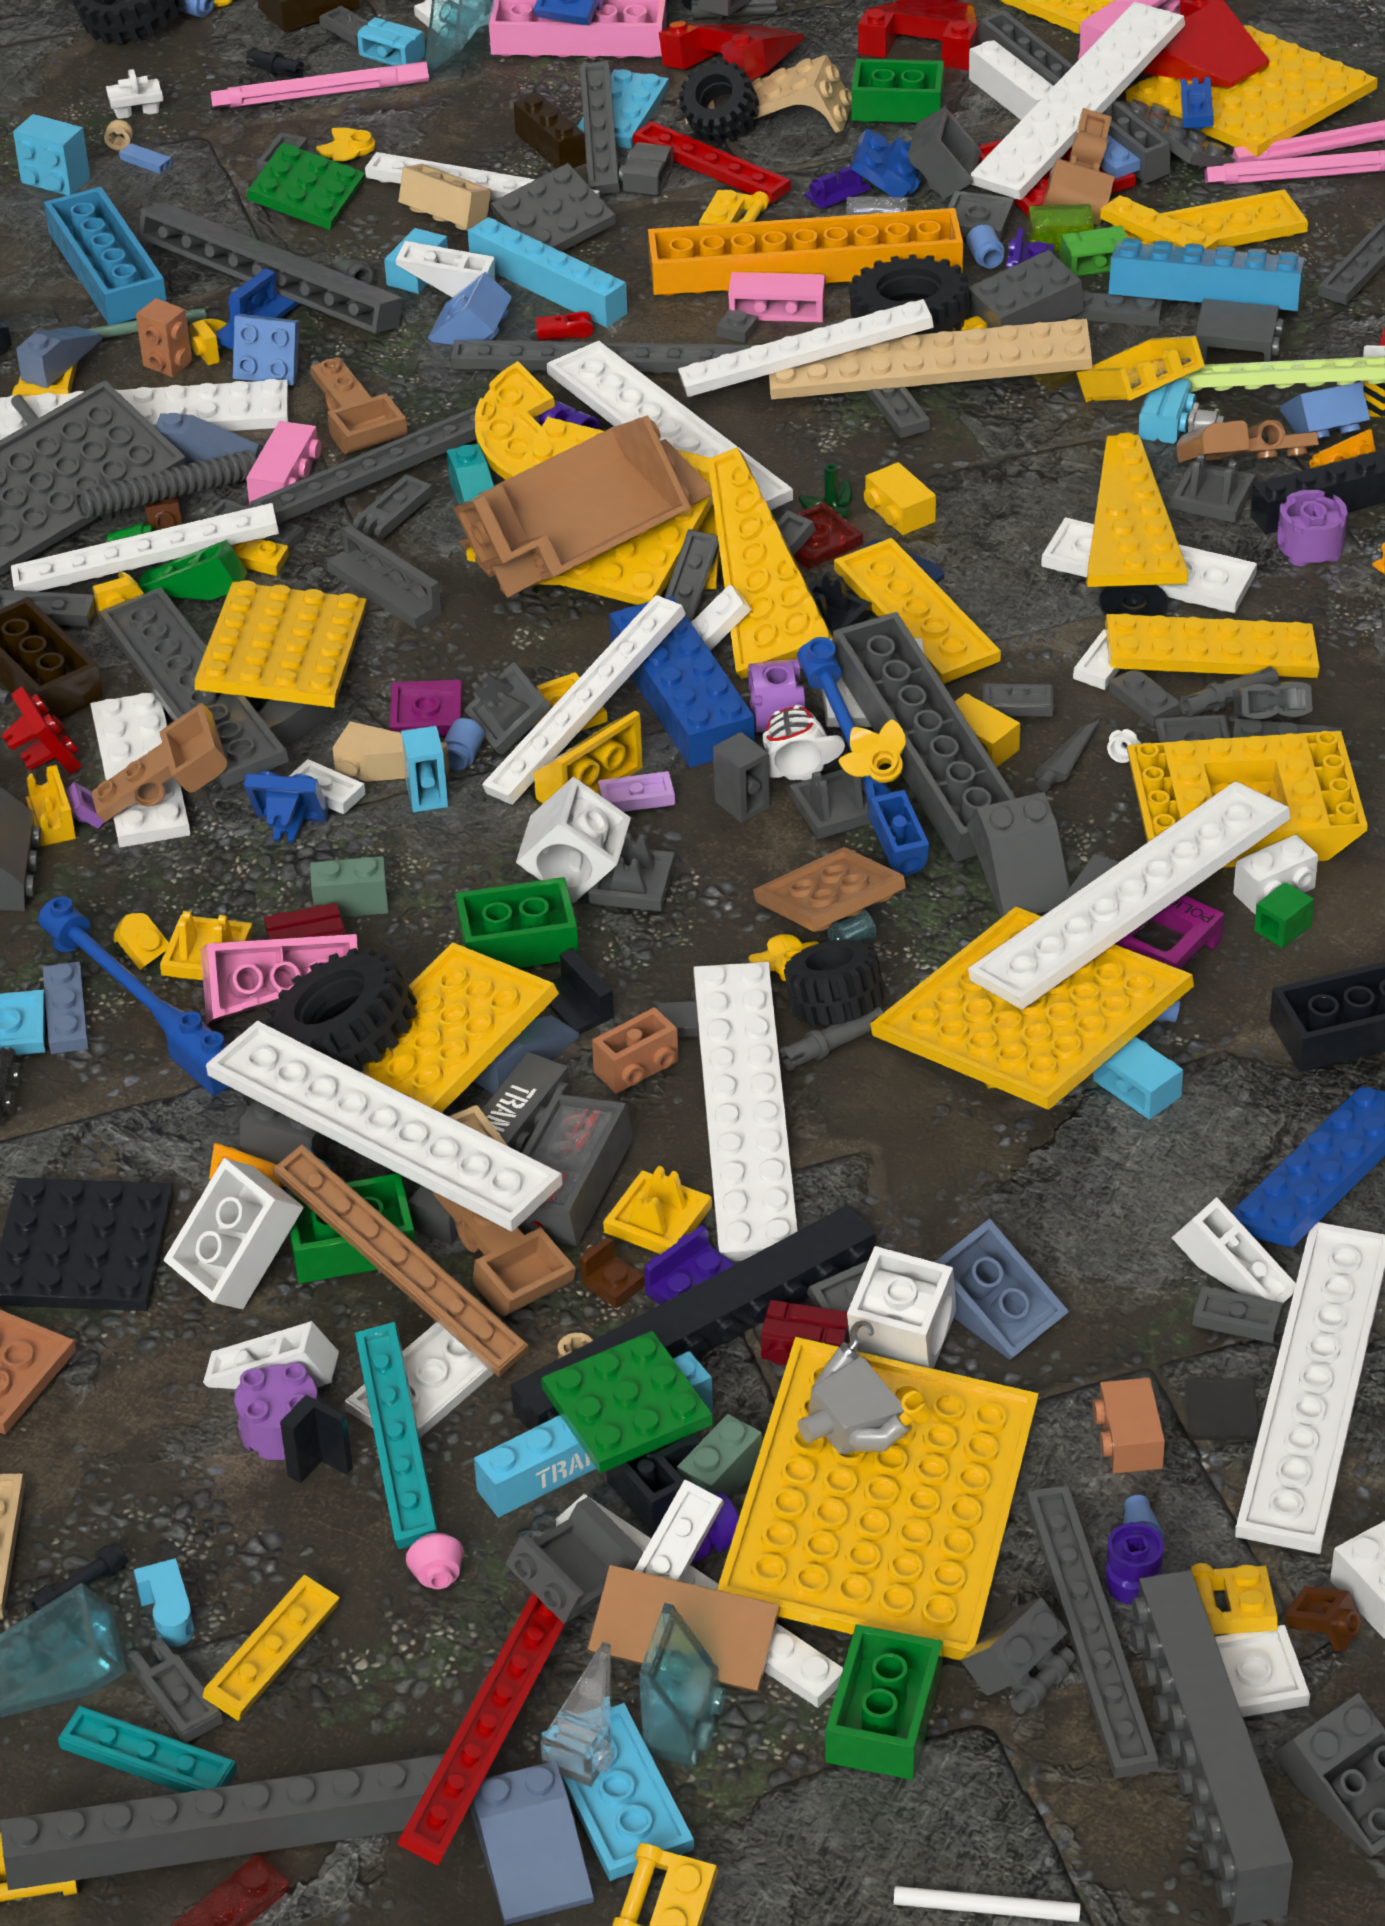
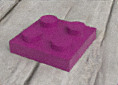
M461 680L392 682L390 731L401 733L404 730L437 726L439 736L446 737L453 722L462 718Z

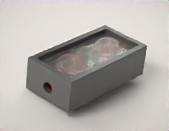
M554 1093L522 1154L562 1174V1186L518 1226L524 1235L541 1227L554 1243L578 1246L634 1139L626 1103Z

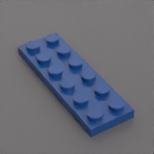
M1360 1086L1231 1212L1254 1238L1293 1248L1385 1156V1092Z

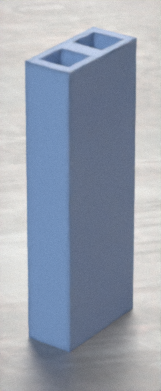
M130 143L119 152L120 160L158 174L163 173L172 166L171 157Z

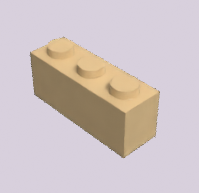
M417 164L403 167L398 202L410 206V210L413 212L429 213L433 215L432 218L434 220L450 221L455 223V227L458 229L469 230L487 218L491 189L431 166Z

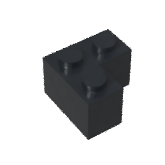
M695 1433L606 1471L607 1482L652 1535L656 1532L684 1481L677 1472V1466L699 1444V1437Z

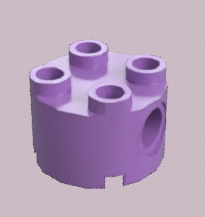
M1302 490L1287 496L1286 503H1281L1279 509L1277 542L1280 550L1289 557L1291 564L1304 566L1308 563L1334 562L1341 558L1342 550L1345 546L1348 515L1346 504L1335 495H1333V500L1325 497V491Z
M798 659L748 664V690H750L751 694L749 702L750 711L754 715L755 733L766 731L769 719L775 711L794 707L797 704L805 707L803 686H799L798 681H796L800 680Z
M289 1363L287 1365H270L259 1369L251 1368L244 1371L240 1376V1384L236 1388L234 1405L239 1417V1435L243 1446L249 1451L250 1447L258 1451V1456L261 1458L285 1460L280 1421L305 1395L317 1400L318 1391L316 1385L302 1364Z

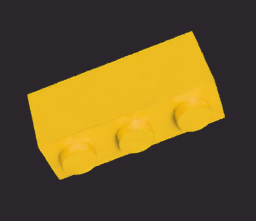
M633 711L609 723L534 772L536 799L544 804L572 777H575L599 794L598 780L628 777L642 769L640 713Z

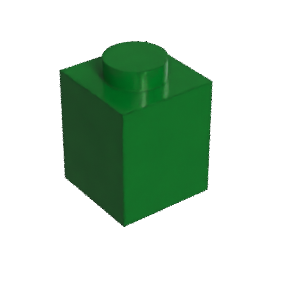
M1284 882L1256 903L1254 931L1284 948L1312 926L1314 899L1305 892Z

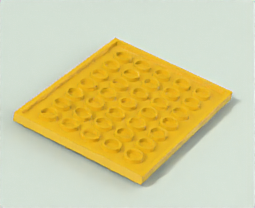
M795 1337L717 1590L778 1604L780 1606L778 1617L852 1635L857 1624L943 1641V1657L960 1661L977 1645L1039 1393L859 1352V1357H864L901 1403L907 1393L911 1391L920 1392L924 1397L923 1403H926L931 1409V1417L923 1424H917L912 1421L910 1423L911 1429L884 1452L855 1451L841 1454L836 1451L825 1436L810 1443L806 1442L798 1428V1421L809 1416L813 1384L839 1347Z

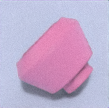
M427 1534L417 1539L409 1548L406 1554V1564L423 1586L443 1589L458 1578L464 1558V1548L459 1540L448 1534Z

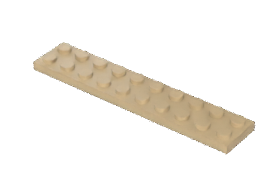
M1068 319L1066 321L1037 322L1014 326L1005 325L983 329L973 328L952 332L942 331L931 334H910L769 374L771 400L1092 369L1087 319Z

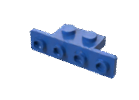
M265 268L229 295L230 322L215 333L217 343L229 349H234V317L237 314L282 318L300 304L276 294V272Z

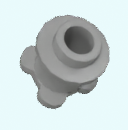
M1194 402L1188 419V433L1213 423L1226 422V417L1221 416L1220 409H1215V411L1201 410L1200 403Z

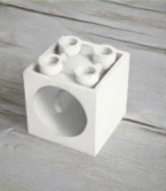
M572 777L530 815L516 863L540 880L565 877L570 900L574 903L617 866L631 817L578 779Z
M875 1246L847 1312L849 1335L852 1326L861 1320L869 1322L874 1329L873 1336H869L866 1326L859 1328L857 1336L862 1344L857 1351L934 1369L957 1311L953 1267Z

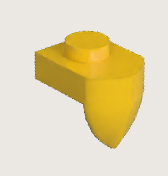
M211 318L190 323L189 327L193 351L197 356L200 355L208 366L220 362L215 333L227 325L224 321Z
M119 572V579L93 586L96 611L99 618V611L144 594L138 583L129 574Z
M143 913L126 915L120 920L114 932V943L118 942L139 970L163 954L169 944L148 915Z

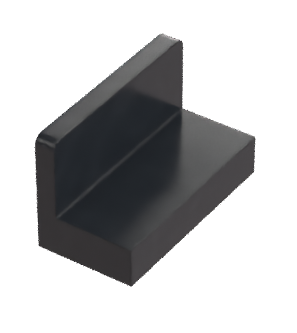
M573 948L561 953V976L550 981L554 983L559 994L548 1007L563 1023L579 1032V1034L613 1019V991Z
M305 1395L280 1421L288 1477L302 1483L321 1462L347 1475L353 1469L346 1416Z

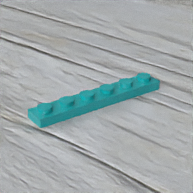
M395 1322L355 1332L394 1539L398 1549L412 1546L417 1539L424 1535L439 1533L399 1332Z

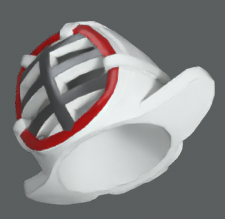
M798 704L794 707L775 711L769 719L766 731L763 733L765 751L768 752L769 777L771 778L785 776L789 780H809L812 778V773L823 770L824 764H828L838 758L845 747L842 737L838 735L827 736L822 725L807 708Z

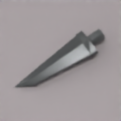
M1101 719L1080 727L1051 757L1036 769L1034 774L1036 778H1039L1036 782L1039 790L1046 792L1055 782L1068 779L1070 772Z

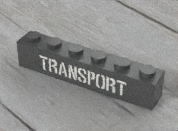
M527 1052L481 1111L510 1148L520 1153L523 1152L554 1093L571 1096L572 1085L569 1084L568 1066ZM421 1185L408 1201L414 1231L452 1245L459 1236L457 1222L436 1199L433 1191Z

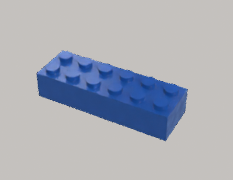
M673 596L665 597V599L677 603ZM648 603L609 613L611 643ZM685 615L630 676L691 768L713 761V746L740 732L755 742L754 715Z

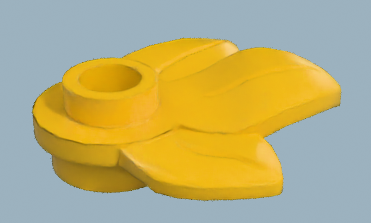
M332 128L334 141L316 146L317 152L322 156L332 157L333 161L344 162L352 160L357 156L368 155L375 149L376 145L371 133L366 130Z
M893 719L883 726L879 734L864 728L853 727L850 734L852 752L842 756L838 760L839 764L847 774L853 777L870 776L873 780L880 783L891 782L899 777L903 769L900 755L906 746L905 734L900 725ZM884 763H888L891 765V767L886 770L879 769V767Z
M779 934L769 939L767 951L748 956L749 963L769 962V970L776 971L780 975V979L786 981L784 975L785 964L791 960L792 956L801 952V950L819 944V942L813 941L802 944L793 935Z

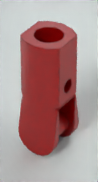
M580 311L566 315L535 317L538 341L565 338H587L594 331L591 315L586 311Z

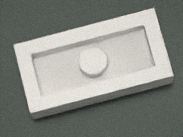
M729 584L691 623L711 651L752 609L741 593Z
M1103 629L1074 667L1073 679L1103 690L1109 685V680L1113 679L1120 670L1110 667L1105 629Z
M309 759L288 776L293 777L296 774H305L318 779L328 808L345 814L365 795L364 783Z

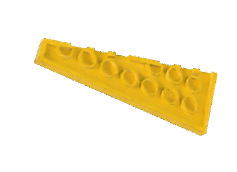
M1120 433L1107 436L1087 569V587L1187 584L1188 570L1140 435Z
M736 447L707 460L724 587L726 588L729 584L735 587L752 609L730 631L736 673L741 679L748 677V664L797 659L799 649L813 638L825 637L833 639L744 455Z

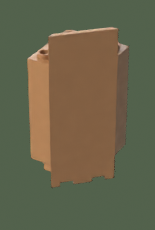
M646 415L614 426L478 493L477 496L453 507L467 536L458 542L464 549L472 547L476 555V563L489 577L496 576L500 584V590L508 598L541 580L553 578L690 509L691 505L711 496L712 490L710 485L666 439L659 440L661 434L658 426Z

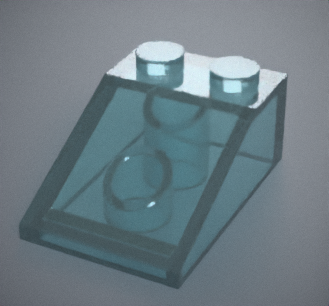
M432 0L425 57L428 74L463 49L492 11V0Z
M80 1583L0 1634V1718L91 1695L127 1672L112 1610L84 1584Z
M664 1603L639 1673L643 1741L652 1757L696 1766L701 1750H708L710 1747L714 1729L711 1720L713 1714H721L726 1691L725 1688L719 1686V1668L675 1606Z

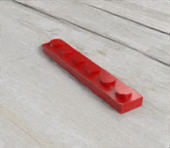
M653 121L633 133L634 145L637 142L673 146L674 162L751 195L757 191L764 192L768 195L770 203L775 202L791 190L790 179Z

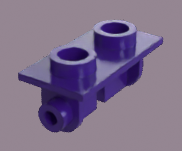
M850 165L838 170V180L834 172L814 179L813 183L809 186L810 191L804 193V196L819 208L824 209L871 190V186L862 180V176L853 171Z

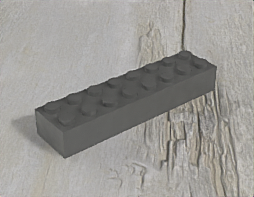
M898 612L834 630L832 642L835 644V656L842 669V680L875 733L879 734L883 726L891 719L895 720L902 728L906 737V746L900 755L903 762L901 775L955 862L977 856L967 829L969 820L977 807L1015 799L1016 797Z
M1186 1570L1139 1578L1138 1597L1132 1599L1136 1624L1130 1626L1131 1641L1136 1652L1142 1651L1144 1660H1142V1672L1147 1687L1153 1686L1156 1693L1153 1701L1157 1720L1159 1722L1165 1721L1168 1729L1165 1733L1169 1756L1170 1758L1177 1757L1180 1765L1177 1773L1181 1792L1183 1795L1189 1794L1192 1801L1190 1817L1194 1831H1202L1205 1840L1202 1844L1205 1865L1208 1870H1215L1218 1879L1215 1881L1218 1904L1220 1908L1228 1909L1233 1925L1287 1916L1293 1860L1192 1571Z

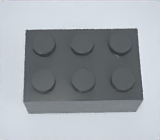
M1049 250L969 287L972 317H981L986 322L987 328L1064 321L1085 311L1082 281Z

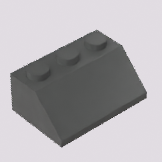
M0 787V911H25L27 897L34 896V875H30V872H37L38 853L33 848H40L41 827L34 826V812L2 787Z

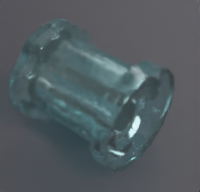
M863 909L858 915L852 916L840 923L837 921L832 923V926L827 929V934L830 941L844 939L869 941L876 937L877 931L870 914Z

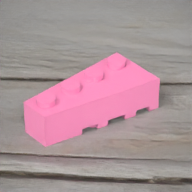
M357 935L206 944L201 949L206 1023L209 1024L280 1001L277 995L281 990H289L294 985L292 979L297 975L304 977L311 972L309 966L316 962L321 966L329 962V956L335 953L339 957L346 956L349 949L357 948L358 950Z

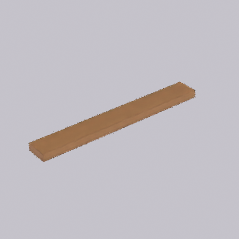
M303 1144L273 1168L274 1177L498 1377L503 1375L528 1352V1344Z

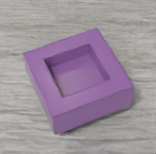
M73 782L65 791L72 816L79 822H87L99 828L105 821L96 814L91 791Z

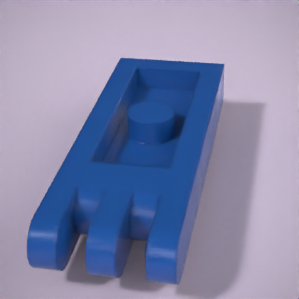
M1204 77L1203 84H1199L1198 78H1192V84L1189 85L1186 79H1180L1183 128L1199 130L1213 126L1210 77Z

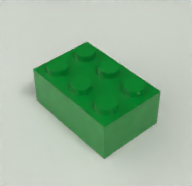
M856 58L851 89L852 121H861L863 123L880 121L893 124L903 122L918 123L940 110L943 100L944 61Z
M565 877L455 893L457 924L463 947L515 968L560 962V954L572 948L579 955L577 925Z
M396 1173L346 1182L415 1244L414 1228L400 1174ZM292 1192L287 1193L304 1207L288 1233L298 1284L378 1270Z
M856 1624L825 1729V1763L914 1780L942 1677L943 1641Z

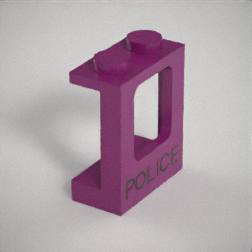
M1183 895L1151 918V920L1184 935L1171 950L1161 951L1133 938L1148 921L1119 940L1115 945L1181 969L1203 945L1213 949L1219 945L1223 936L1224 913Z

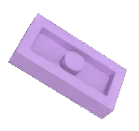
M669 771L598 780L599 795L623 812L675 805V793Z

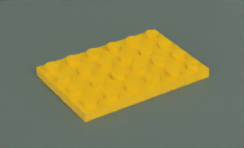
M247 580L232 582L195 676V690L334 708L366 612L367 599L358 598L356 595L349 593L335 595L323 593L317 589L304 591L290 589L285 585H257Z
M452 942L409 985L417 1000V1004L413 1005L417 1013L415 1018L407 1020L411 1026L408 1033H400L397 1036L399 1044L394 1049L387 1047L380 1054L383 1058L377 1063L370 1060L364 1064V1071L361 1073L443 1113L559 993L554 983Z

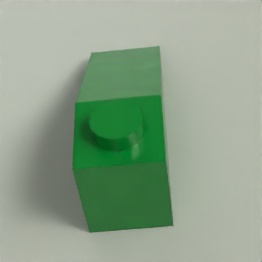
M224 540L145 571L138 585L144 594L161 587L168 597L213 600L221 596L227 597L232 582L243 581L247 570L229 542Z

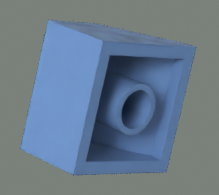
M486 272L482 273L445 303L428 339L434 343L454 345V340H492L500 330L498 324L509 312L506 308L512 296Z
M1362 382L1303 393L1280 405L1281 413L1296 434L1317 432L1318 440L1330 437L1329 432L1340 430L1341 435L1360 431V425L1370 420Z

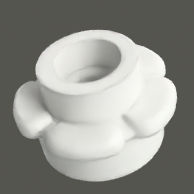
M1124 729L1123 731L1115 730L1109 736L1108 753L1113 760L1119 763L1129 761L1127 748L1123 746V742L1127 743V745L1141 744L1137 739V735L1129 729Z

